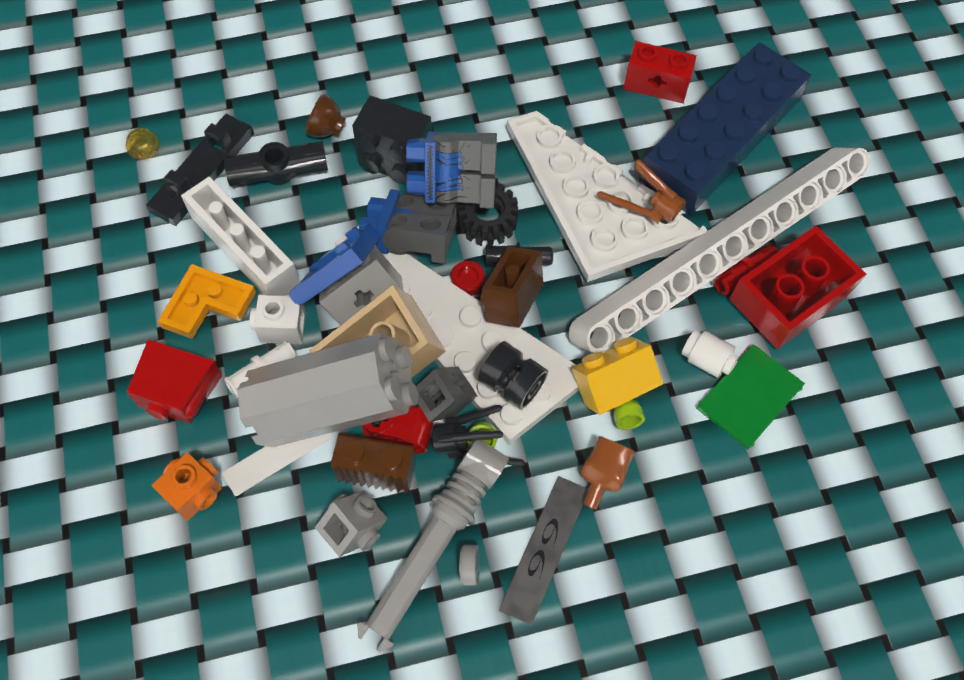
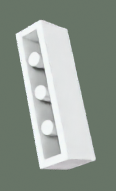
M210 176L181 195L191 218L263 295L286 296L293 287L300 283L294 263Z

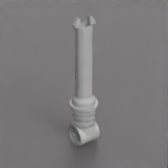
M482 440L472 443L457 467L458 473H454L452 475L453 481H449L446 485L449 490L444 489L442 493L433 496L432 501L435 503L432 507L433 518L366 624L360 621L357 624L358 638L360 640L368 628L384 637L377 651L381 652L393 646L394 643L389 641V638L455 532L464 530L467 524H474L476 508L473 505H480L481 500L478 497L484 498L486 495L485 490H489L498 479L509 460L507 456Z

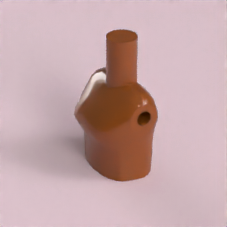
M602 436L598 437L594 449L581 471L583 478L591 483L583 501L584 505L597 510L605 490L610 492L621 490L635 451Z

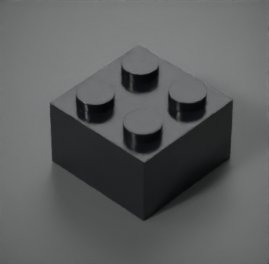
M370 95L352 124L359 166L373 173L379 172L390 176L400 183H406L408 171H425V162H407L408 139L426 138L428 131L432 132L431 116Z

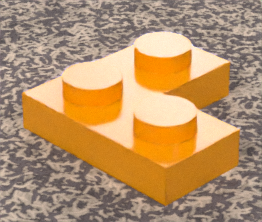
M191 264L157 322L163 329L193 339L209 310L241 321L256 294V290L252 285Z

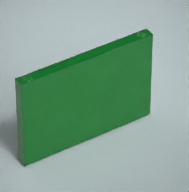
M753 344L747 348V352L738 360L729 375H725L709 394L699 401L696 409L748 450L755 445V441L792 398L802 391L805 383Z

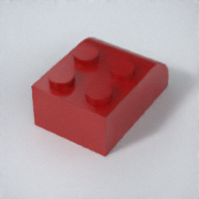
M814 226L740 278L729 300L778 350L836 307L861 283L867 274L819 227Z

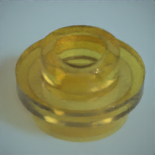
M145 128L131 131L126 138L127 152L131 157L139 160L154 156L160 146L157 136Z

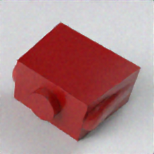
M148 339L127 393L137 406L145 408V411L155 418L166 420L167 417H171L191 424L221 379L222 374L213 360Z

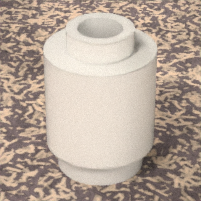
M694 330L682 350V355L688 358L689 363L717 378L723 373L729 375L739 359V356L734 354L735 346L707 331L701 333Z

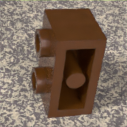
M507 247L482 288L481 305L485 307L486 322L520 328L544 285L541 251Z

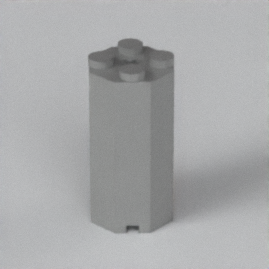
M379 333L248 370L244 376L249 378L248 381L240 383L237 388L240 420L245 428L252 426L258 434L251 436L256 445L277 447L408 414L410 406L417 405L419 400L417 388L411 378L410 367L413 364L411 351L407 345L400 346L396 338Z

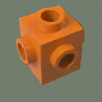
M188 452L181 458L171 461L164 469L163 475L151 485L187 522L199 510L203 511L210 507L216 500L217 493L222 489L214 478L218 471L204 457L197 462Z

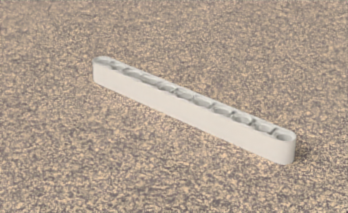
M835 147L830 149L576 318L569 328L571 342L592 353H603L613 348L615 342L631 336L862 178L870 167L868 152L862 148Z

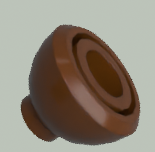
M327 94L320 95L305 126L306 135L317 138L327 137L331 134L339 136L346 118L341 116L337 103Z

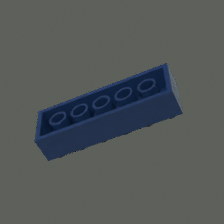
M758 42L644 157L643 163L670 189L686 200L682 210L691 216L801 100L812 74ZM640 174L639 180L657 192Z

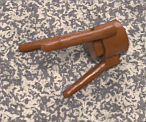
M639 159L635 162V170L657 190L650 201V205L654 207L653 210L602 191L597 193L599 198L647 216L657 224L662 219L669 223L672 222L686 203V200L670 189Z

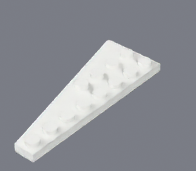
M344 235L335 241V247L348 238ZM390 250L388 254L382 253L402 276L403 290L412 295L446 350L435 362L440 368L457 366L460 368L478 395L471 402L477 410L495 405L502 406L500 412L484 418L493 424L497 431L503 432L502 438L508 445L579 391L571 368L576 364L521 328L486 322L485 307L481 305L480 301L407 253H394ZM503 341L508 342L521 351L524 361L531 358L549 370L541 389L523 410H520L504 399L503 390L494 392L478 380L480 369L494 348ZM517 372V374L513 378V381H515L517 376L520 374L519 372Z

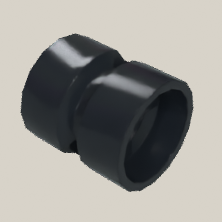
M503 341L494 348L480 369L478 380L494 392L503 390V398L520 410H523L541 389L549 370L531 358L524 361L521 351L508 342ZM517 372H519L520 374L517 376L515 381H513V378L515 377Z

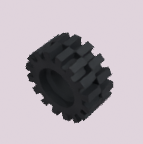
M499 183L498 187L495 188L494 208L500 211L501 215L499 218L489 221L476 217L475 212L481 208L480 204L458 202V226L460 225L461 233H466V239L470 242L475 237L476 244L482 246L483 240L488 241L489 246H493L496 239L499 244L504 243L505 236L509 239L513 235V230L515 231L517 227V198H513V192L510 189L505 192V185Z

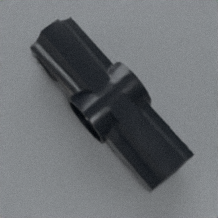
M323 141L286 147L279 142H270L261 147L259 152L229 156L223 159L230 187L266 180L273 185H283L288 183L293 176L328 170Z

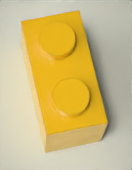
M633 337L623 338L615 342L613 348L603 353L589 354L582 359V363L571 367L584 405L599 415L663 385L651 345Z

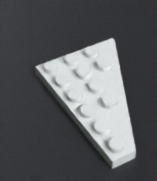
M538 111L507 120V129L587 282L681 249L707 232L706 227L702 226L699 228L683 217V211H680L672 222L669 223L662 219L657 224L647 216L599 198L597 193L602 191L653 210L654 207L650 205V201L656 193L644 184L639 186L625 177L622 169L608 163L602 155L586 144L581 146L566 136L564 129L550 123L549 119Z

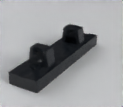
M227 113L216 125L211 123L204 131L205 138L175 172L171 169L163 178L164 185L146 204L149 212L177 226L188 213L181 195L209 176L215 181L225 169L224 157L237 155L254 135L251 125L239 121ZM217 145V146L221 147L222 150H220V149H218V148H216V147H214V146Z

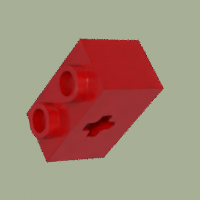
M635 41L623 89L684 104L697 55Z

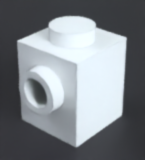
M258 295L257 307L252 308L250 312V328L255 329L260 343H282L285 340L290 344L303 343L306 320L304 304H295L290 296Z

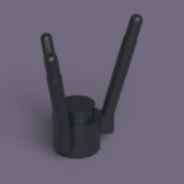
M495 405L463 416L446 418L445 424H435L432 439L436 454L448 453L449 459L463 458L467 450L462 449L468 447L467 441L502 438L503 432L500 430L467 432L466 426H460L461 424L500 412L502 406ZM508 457L509 460L506 464L522 467L525 465V461Z

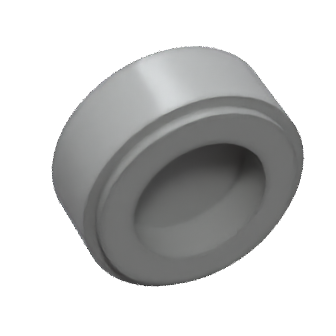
M463 545L461 547L459 570L460 581L463 585H478L480 554L478 545Z

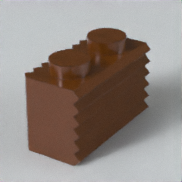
M339 433L331 460V467L339 483L344 480L346 484L352 482L353 485L359 483L361 487L366 484L368 488L373 485L375 489L381 487L382 490L388 488L390 492L395 489L397 493L403 491L404 494H407L411 488L416 465V454L414 446Z

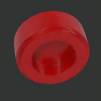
M473 261L460 262L452 269L451 283L471 296L477 295L482 291L485 284L484 269Z

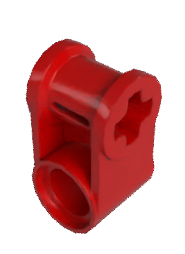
M410 406L408 414L384 419L379 427L372 425L376 424V422L362 425V432L365 438L414 446L415 453L422 454L428 450L434 421L429 422L420 407Z

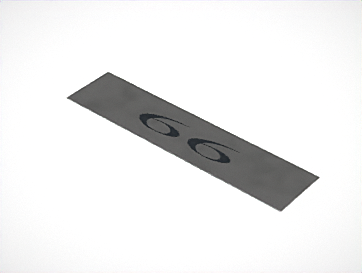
M557 477L499 611L532 626L583 506L588 488L563 477Z

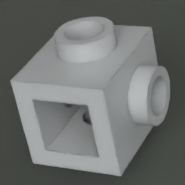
M363 490L349 496L342 494L333 500L315 529L338 557H341L358 548L362 551L370 548L380 538L378 531L388 518L378 508L376 502Z

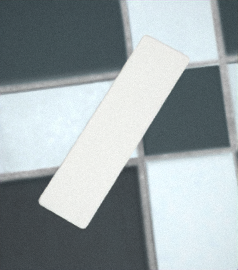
M328 433L277 447L265 446L223 471L222 475L233 494L238 496L333 437V434Z

